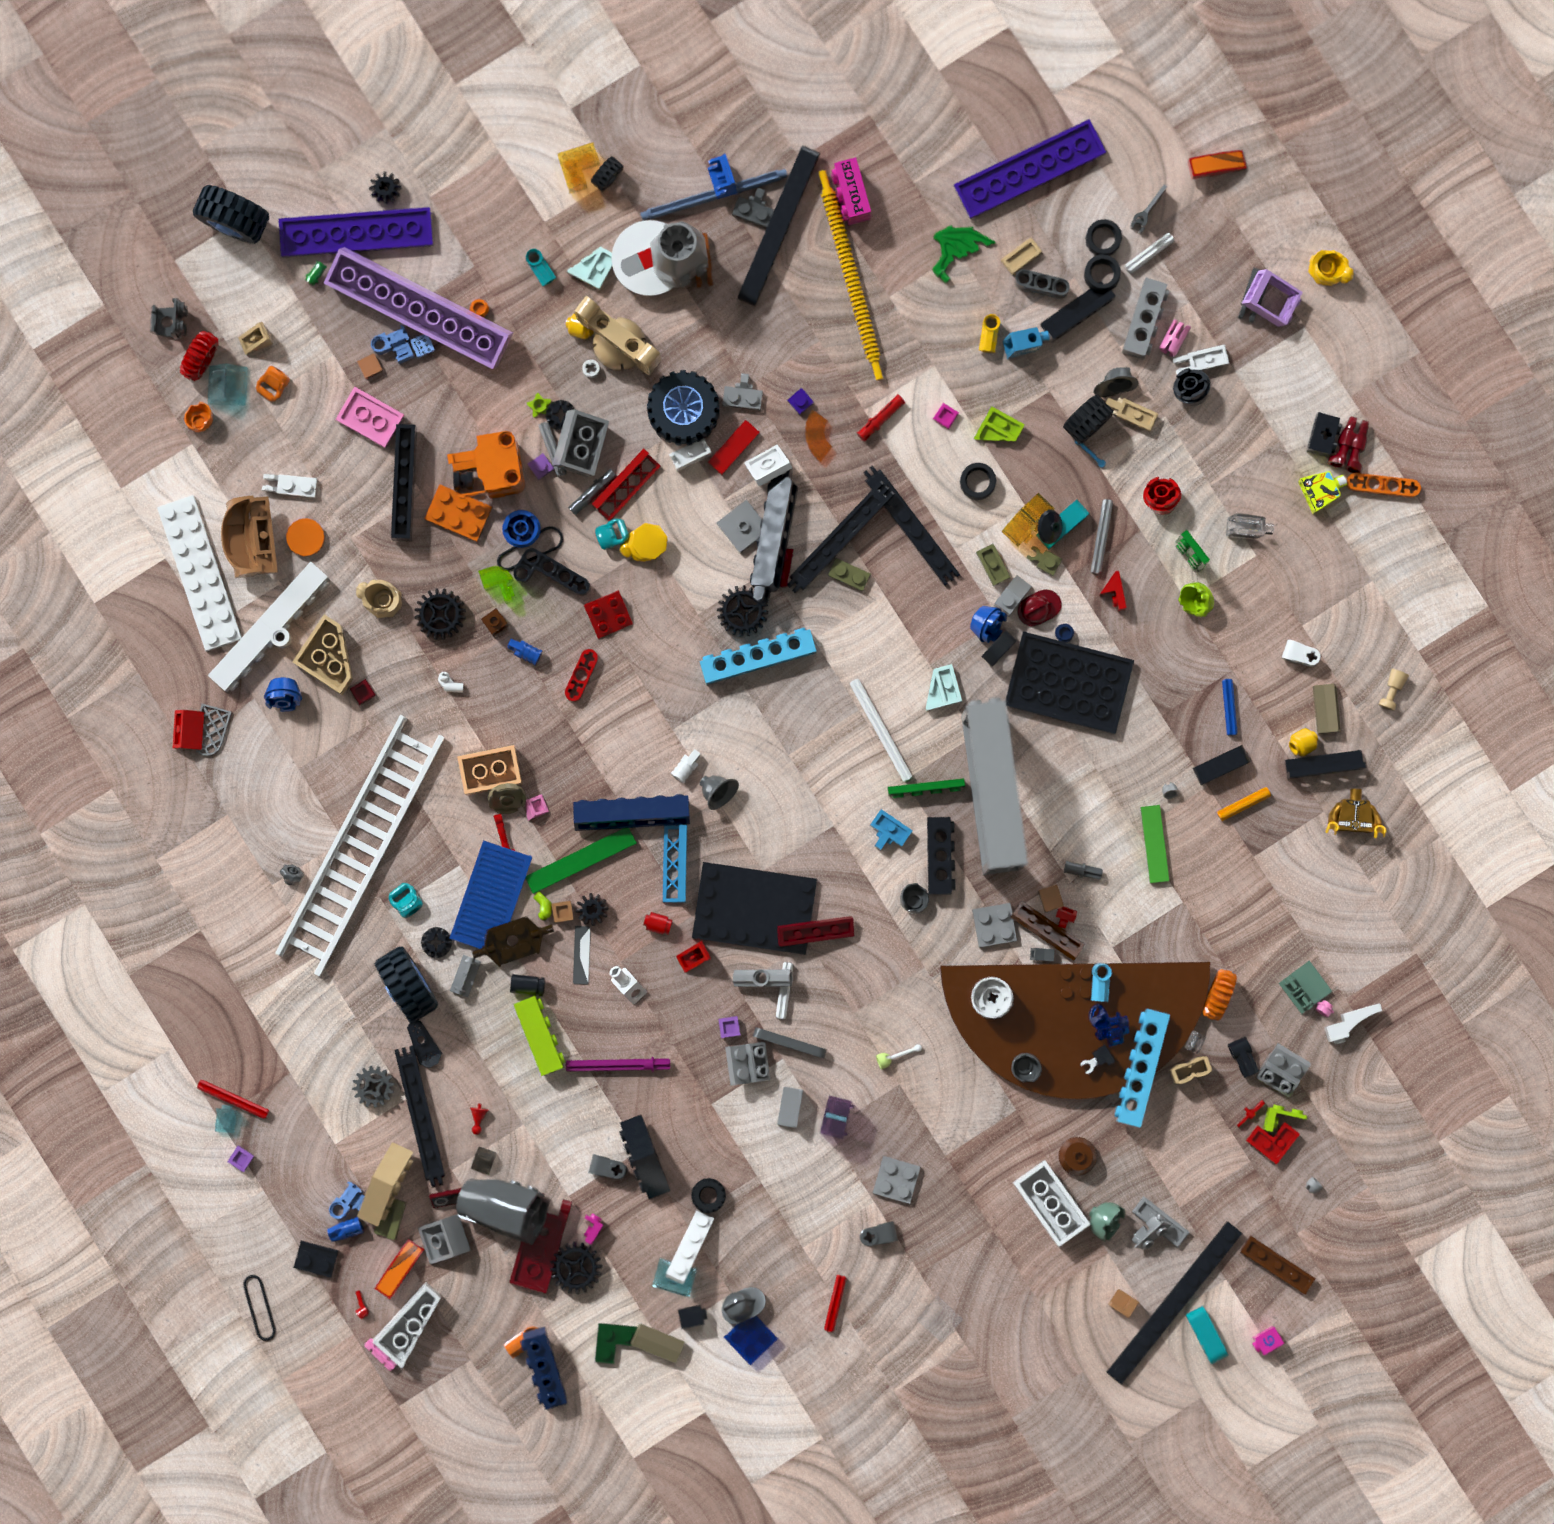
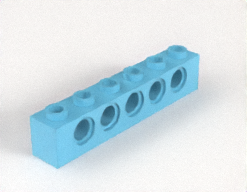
M800 628L794 631L795 634L787 635V633L777 635V639L769 641V638L757 641V645L751 646L749 643L739 646L740 650L732 652V649L722 651L719 656L714 657L713 654L702 657L703 660L700 661L706 685L815 654L816 648L810 629ZM797 640L800 646L798 649H791L789 642ZM774 645L780 646L781 653L778 655L772 654L770 651L771 647ZM754 651H761L763 653L762 659H753L752 653ZM742 656L745 662L738 666L734 663V658ZM717 662H725L726 668L723 671L717 670L715 668Z
M1145 1009V1012L1140 1014L1139 1023L1142 1024L1140 1031L1137 1030L1134 1037V1042L1137 1043L1135 1050L1132 1049L1130 1053L1131 1067L1126 1069L1124 1079L1127 1080L1126 1086L1121 1088L1119 1098H1122L1121 1105H1117L1114 1117H1117V1122L1141 1128L1170 1017L1169 1014ZM1150 1024L1156 1028V1032L1152 1036L1146 1032V1028ZM1145 1043L1151 1046L1149 1054H1143L1141 1051V1047ZM1139 1062H1144L1146 1065V1070L1143 1073H1139L1136 1069ZM1134 1081L1141 1083V1089L1138 1092H1134L1131 1088ZM1129 1100H1135L1137 1104L1136 1108L1132 1111L1127 1109V1102Z

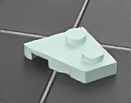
M599 247L591 255L583 258L577 265L569 268L567 273L600 290L612 268V252Z
M950 664L933 669L926 711L962 702L953 665Z

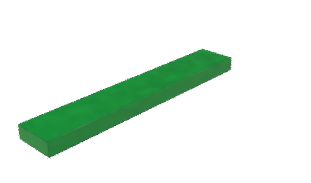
M623 828L527 875L525 879L532 893L535 894L637 843L630 829Z

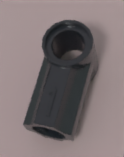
M1246 1037L1227 1044L1244 1078L1259 1072L1252 1056L1251 1046Z

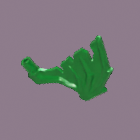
M950 225L934 234V240L938 241L941 246V257L932 270L946 284L951 278L945 273V270L953 262L952 256L961 259L968 256L967 252L974 253L979 251V245L974 241L982 242L986 246L996 242L973 230L974 227L954 228Z

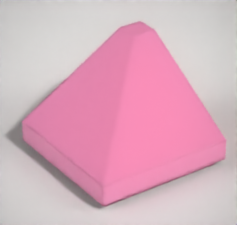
M542 794L526 800L525 806L528 821L549 812Z

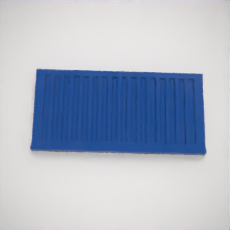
M483 840L449 939L480 949L484 946L487 929L511 921L532 860L531 855Z

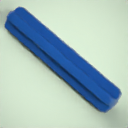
M1224 679L1222 680L1226 730L1227 735L1232 736L1238 733L1233 680Z

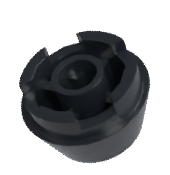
M1186 368L1177 374V379L1173 385L1175 397L1179 401L1191 406L1202 404L1207 399L1211 384L1208 375L1200 369L1191 370L1190 368Z

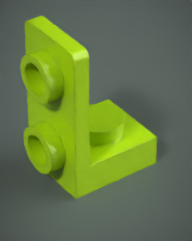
M1273 1105V1108H1267L1263 1130L1273 1132V1128H1277L1279 1118L1276 1117V1114L1306 1120L1307 1115H1303L1304 1111L1292 1109V1112L1284 1111L1285 1107Z

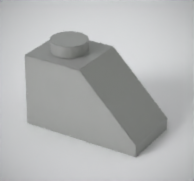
M1016 575L994 603V606L1000 608L1009 617L1032 586Z

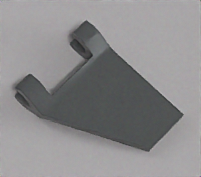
M1165 184L1144 211L1135 214L1130 228H1133L1135 224H1139L1141 226L1139 234L1143 233L1148 222L1149 213L1167 188Z

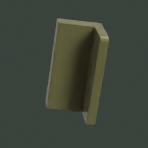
M394 1199L392 1206L388 1207L390 1212L385 1221L381 1220L378 1227L375 1226L374 1233L396 1240L407 1202Z

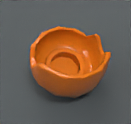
M199 402L197 405H190L185 413L184 421L188 429L195 432H203L212 425L213 413L209 405Z

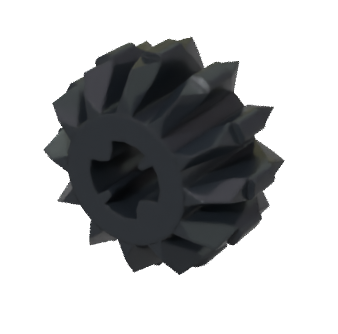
M383 172V177H380L377 173L376 177L378 180L371 179L373 185L369 186V190L374 191L371 194L372 198L377 197L376 201L378 203L383 199L385 205L388 204V199H391V202H395L393 196L400 197V193L397 191L402 189L401 185H397L400 182L399 178L394 179L393 173L388 177L386 172ZM386 185L389 190L385 191L382 186Z
M589 893L590 900L582 896L585 903L577 902L579 906H582V909H576V912H583L578 919L582 920L586 917L585 925L589 923L590 919L592 926H595V919L601 924L603 921L600 919V915L605 918L608 916L602 913V910H609V907L601 906L606 903V900L603 899L598 902L600 899L599 894H597L595 900H593L592 893ZM594 904L598 910L590 915L588 914L589 910H587V907H592Z

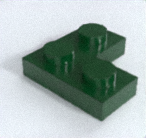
M598 1323L595 1362L614 1364L616 1344L632 1346L631 1341L637 1326Z

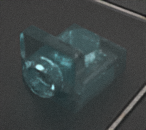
M221 1105V1108H216L215 1131L235 1133L238 1110H233V1106Z

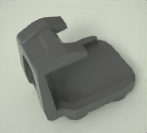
M172 298L174 307L158 308L156 305H152L150 326L152 334L172 337L174 339L186 336L187 325L182 321L188 315V307L185 306V302H181L178 298ZM164 317H170L173 320V324L170 327L162 325Z

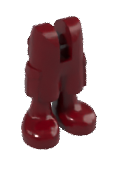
M1353 416L1349 417L1344 430L1340 434L1338 439L1340 449L1338 453L1330 456L1327 463L1335 468H1343L1350 448L1352 453L1347 462L1346 470L1351 473H1361L1363 467L1359 457L1360 453L1365 452L1369 421L1362 420L1358 433H1354L1357 418Z

